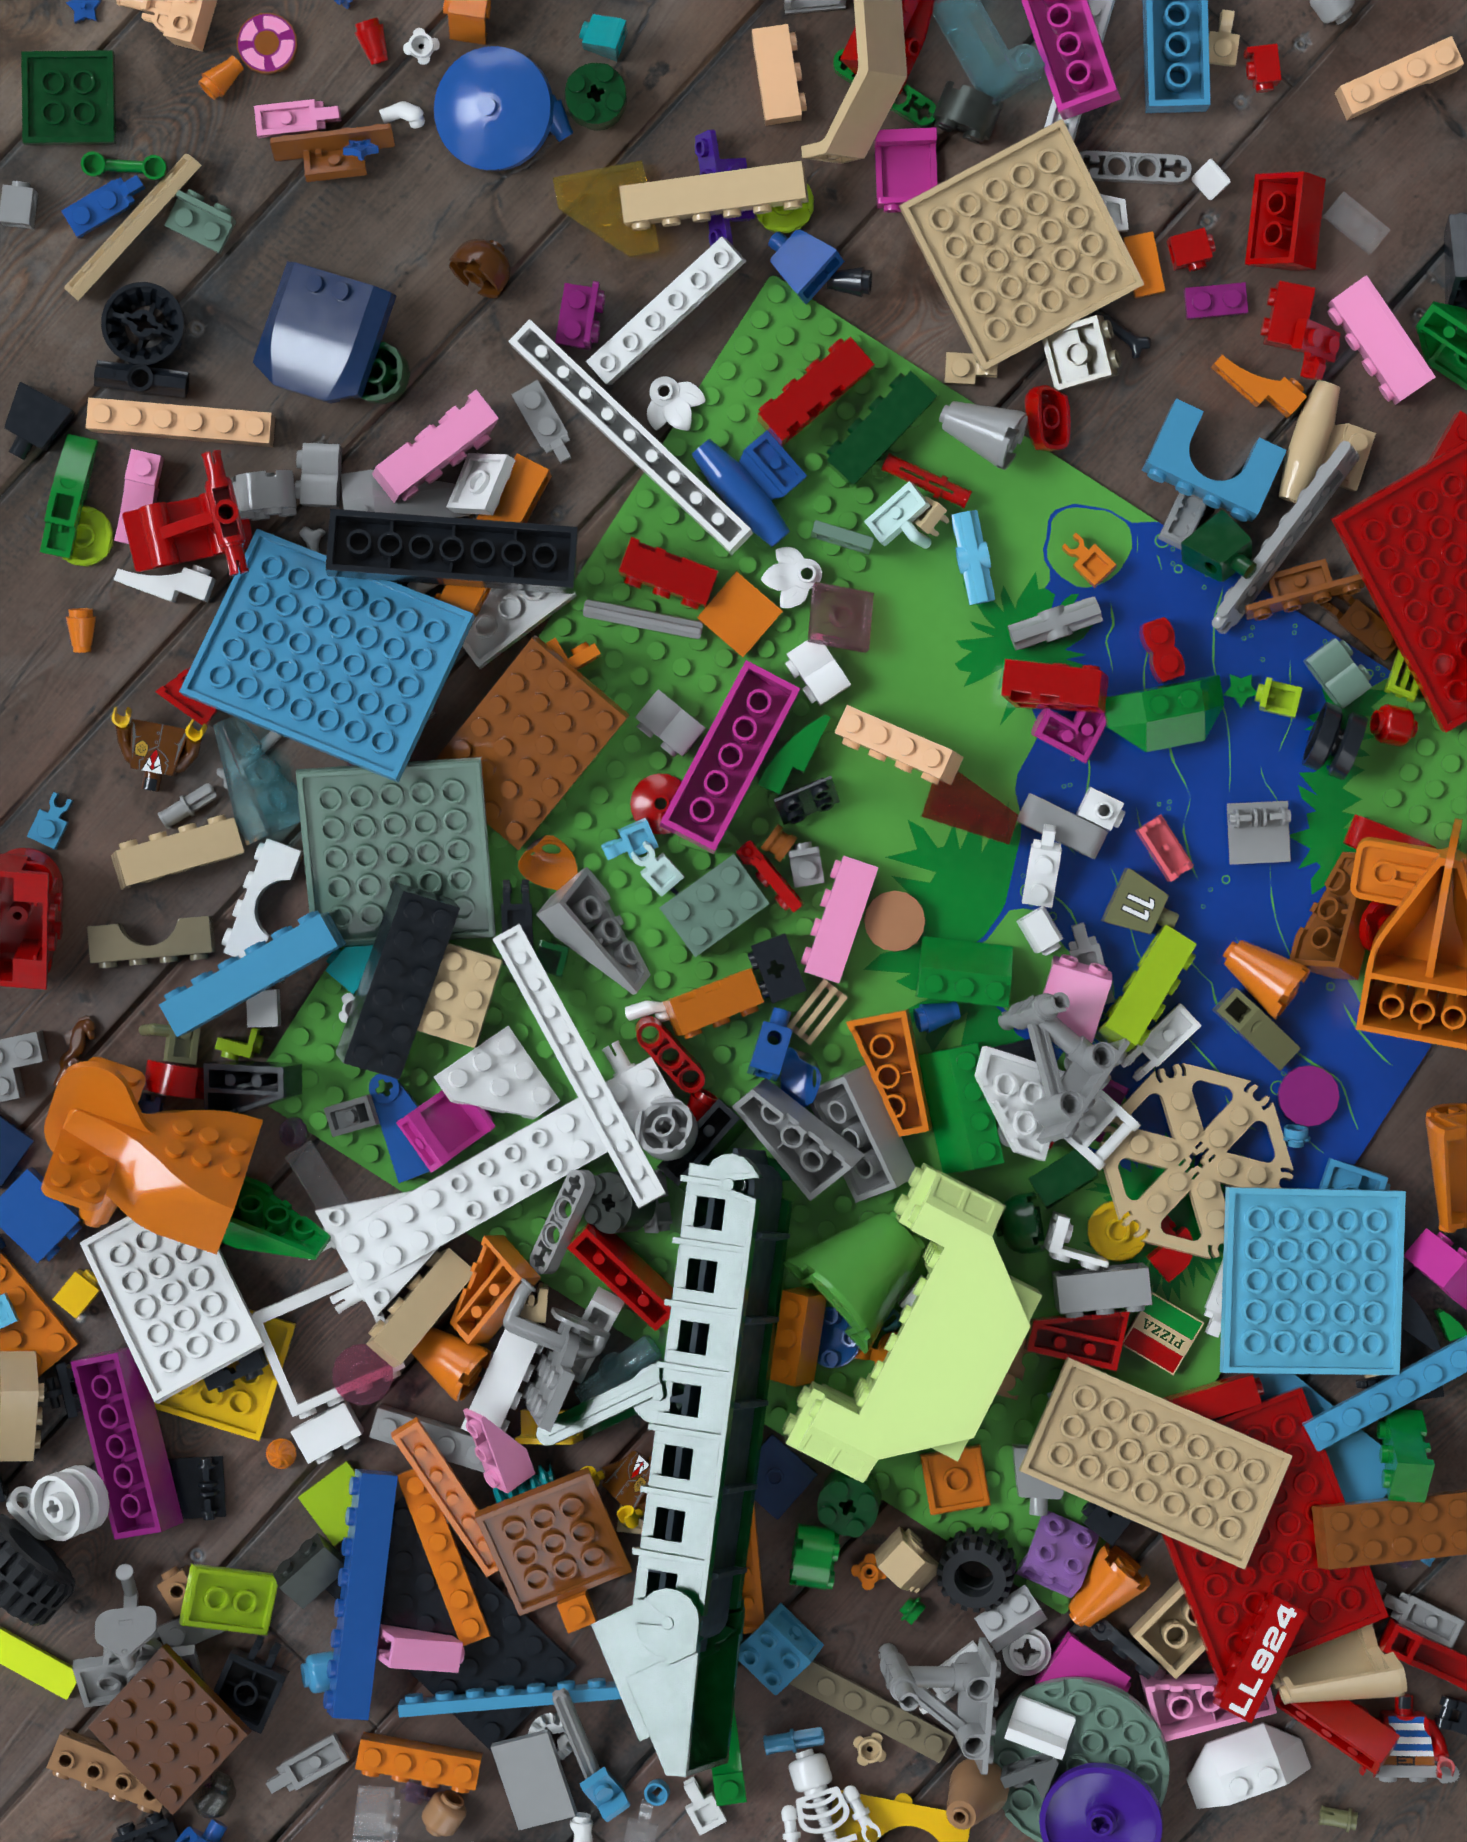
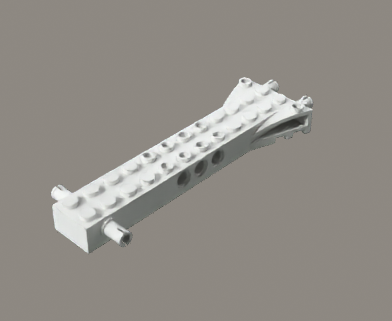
M619 1040L611 1044L617 1056H614L609 1045L601 1049L615 1072L613 1074L614 1077L606 1081V1084L635 1135V1123L638 1114L642 1110L645 1112L648 1107L652 1106L650 1102L664 1097L675 1098L651 1056L636 1065L634 1063L631 1064ZM580 1099L572 1100L412 1191L317 1209L315 1212L323 1225L322 1229L331 1236L330 1242L322 1252L331 1247L336 1248L353 1278L351 1286L330 1296L332 1304L345 1299V1301L334 1307L336 1311L340 1314L342 1311L363 1300L376 1318L440 1246L568 1175L570 1171L576 1170L607 1153L608 1151Z

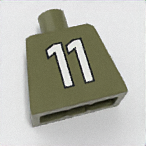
M1125 868L1101 921L1151 934L1156 924L1162 927L1168 925L1174 928L1179 914L1164 907L1169 897L1168 894L1135 871Z

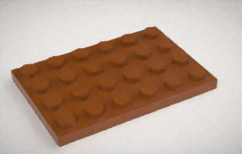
M535 635L435 760L481 757L487 824L517 850H520L630 715Z

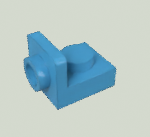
M602 1767L579 1783L582 1791L597 1806L602 1818L606 1822L612 1820L631 1805L622 1785L605 1767Z

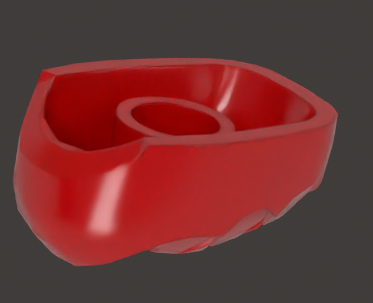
M1051 386L1033 387L1025 396V411L1027 413L1026 416H1028L1027 428L1032 445L1036 450L1054 451L1066 448L1070 441L1071 431L1068 396Z

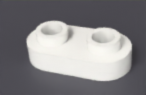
M27 1486L15 1488L6 1500L9 1513L35 1538L39 1540L51 1539L39 1529L33 1518L30 1504L32 1488ZM17 1501L21 1502L24 1505V1508H21L17 1504Z

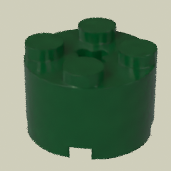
M585 64L577 68L567 79L565 87L567 109L576 123L590 130L601 131L611 128L620 120L627 104L626 87L620 74L609 64ZM597 91L598 94H602L600 96L601 101L595 102L591 98L592 92Z
M838 1470L831 1472L826 1477L818 1498L817 1509L820 1522L829 1530L843 1536L859 1537L867 1531L877 1518L882 1500L881 1490L874 1475L870 1473L867 1480L862 1483ZM848 1499H851V1500H853V1502L850 1503V1502H847V1500H848Z

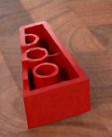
M851 337L846 341L842 338L837 340L828 349L830 352L828 356L822 361L819 358L814 360L806 367L805 371L807 373L799 380L796 378L792 379L782 388L783 393L775 400L773 398L769 399L758 409V422L765 430L769 431L782 447L874 368L875 364Z

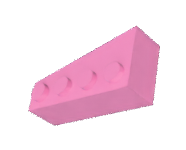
M476 389L468 395V400L464 407L460 410L456 405L452 407L438 421L439 426L435 427L432 424L426 427L414 438L416 441L414 444L410 442L404 444L378 464L372 475L393 503H396L401 498L406 502L419 492L417 488L425 481L431 484L443 474L441 470L448 464L454 467L467 457L465 452L473 446L478 450L491 440L489 435L499 418Z
M1165 1674L1162 1680L1152 1676L1150 1679H1147L1143 1675H1139L1148 1711L1160 1727L1166 1742L1245 1722L1242 1718L1213 1703L1215 1699L1213 1691L1218 1683L1215 1674H1181L1177 1679L1171 1674ZM1271 1687L1254 1719L1277 1713Z

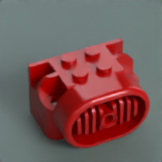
M16 848L4 854L0 853V986L46 990L48 973L53 964V953L57 948V940H61L63 934V922H61L63 879L53 859L33 848Z

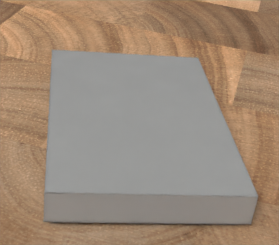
M550 1729L492 1743L491 1750L518 1830L576 1816L577 1809Z

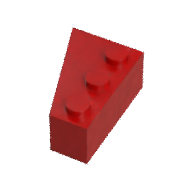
M1005 659L1001 695L1016 708H1048L1050 710L1105 713L1109 677L1100 670V667L1093 665H1083L1082 668H1077L1062 663L1044 664Z

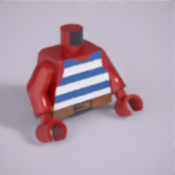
M1412 1694L1395 1697V1710H1381L1379 1717L1375 1718L1380 1722L1391 1725L1396 1733L1400 1735L1394 1750L1383 1765L1435 1766V1761H1437V1777L1442 1778L1441 1767H1448L1453 1777L1455 1764L1452 1760L1448 1759L1449 1753L1445 1738L1435 1721L1427 1718L1423 1711L1413 1710ZM1360 1765L1359 1773L1363 1776L1366 1768Z

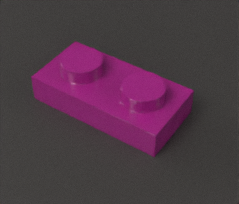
M1246 282L1184 288L1186 320L1244 315L1248 313Z

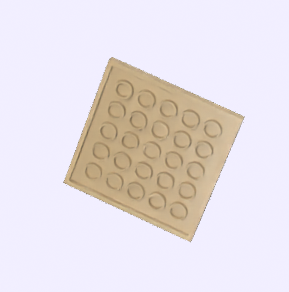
M1063 119L1052 123L899 205L982 371L1144 285Z

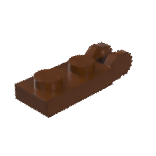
M1343 594L1336 595L1338 599L1349 606L1343 614L1329 601L1320 604L1323 610L1337 620L1336 623L1382 661H1385L1397 646L1384 620L1358 599H1354L1352 596H1344Z

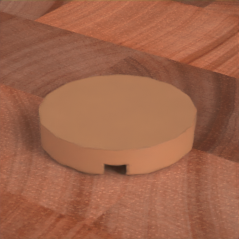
M889 891L880 894L871 901L866 909L864 924L866 933L874 944L884 950L896 952L908 949L919 940L924 931L925 917L923 908L914 897L905 892Z

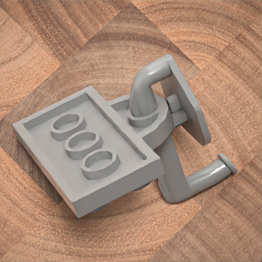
M522 1278V1282L514 1293L504 1316L503 1326L510 1333L548 1348L545 1354L541 1353L535 1365L537 1374L533 1382L529 1381L527 1383L522 1398L525 1399L524 1404L538 1427L551 1432L575 1377L572 1371L575 1359H589L601 1354L610 1333L576 1315L552 1307L550 1312L554 1318L561 1321L557 1331L521 1317L520 1314L528 1296L532 1291H536L533 1285ZM581 1331L595 1335L591 1346L580 1342V1335L578 1334Z
M129 1564L118 1566L115 1573L118 1580L121 1581L124 1591L123 1608L107 1610L101 1613L95 1621V1639L98 1644L104 1647L103 1656L73 1660V1673L84 1708L109 1705L162 1647L160 1641L154 1638L157 1633L156 1612L149 1606H139V1593L133 1576L134 1570ZM195 1645L172 1647L205 1682Z

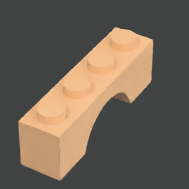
M1450 36L1341 85L1335 92V95L1348 121L1375 109L1382 103L1410 89L1433 83L1457 72L1464 65V62L1453 37Z

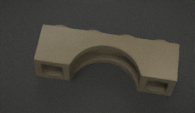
M213 916L179 918L172 934L166 940L156 945H145L135 941L128 935L122 924L87 927L90 963L99 962V968L117 967V961L129 960V966L148 964L147 958L159 957L160 963L177 962L178 955L190 954V960L208 959V953L216 952Z

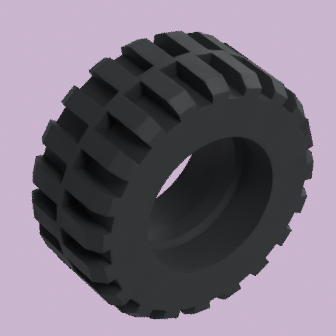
M0 1514V1608L5 1609L8 1614L19 1618L24 1623H29L32 1626L43 1625L51 1619L73 1594L75 1578L72 1577L73 1574L66 1567L64 1561L43 1540L35 1538L15 1519H10L7 1515Z

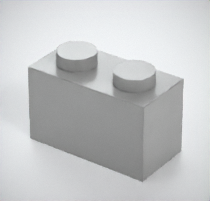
M1023 1585L1008 1595L1007 1598H1004L1001 1605H993L992 1610L984 1611L974 1618L997 1653L1048 1620L1026 1585Z

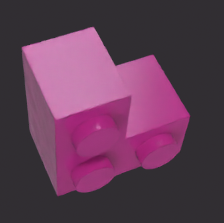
M1426 1228L1405 1252L1404 1257L1467 1311V1252L1461 1247L1455 1251L1451 1248L1454 1243L1442 1232L1435 1235Z

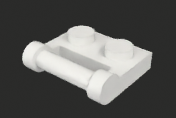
M1103 1090L1097 1092L1094 1097L1095 1104L1079 1119L1077 1131L1070 1138H1064L1099 1171L1106 1165L1104 1161L1132 1131L1136 1132L1141 1126ZM1117 1116L1123 1123L1094 1154L1088 1147Z

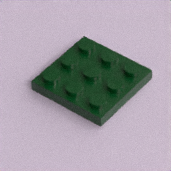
M113 50L21 51L22 143L24 145L116 144L115 53Z

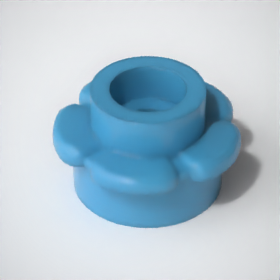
M1287 1124L1284 1126L1283 1140L1286 1141V1145L1289 1147H1304V1142L1311 1140V1137L1308 1136L1309 1128L1300 1124Z

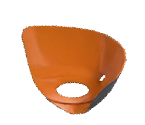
M545 835L535 840L528 846L518 863L520 873L527 880L553 890H559L578 873L573 853L565 843L554 835ZM546 844L556 845L561 849V852L556 854L548 853L542 847Z

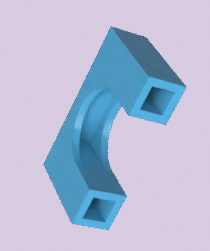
M1176 398L1169 409L1142 471L1148 473L1147 476L1156 482L1164 483L1165 481L1174 485L1175 489L1181 494L1187 496L1193 494L1203 499V503L1211 508H1223L1231 512L1230 515L1239 521L1246 522L1248 520L1252 522L1262 507L1287 450L1259 437L1238 476L1224 481L1209 479L1197 471L1189 454L1190 441L1204 411Z

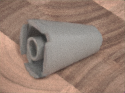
M953 401L950 406H944L939 422L943 423L942 429L997 468L1006 470L1016 456V453H1013L1017 443L1020 445L1022 443L1028 416H1026L1027 413L1020 410Z

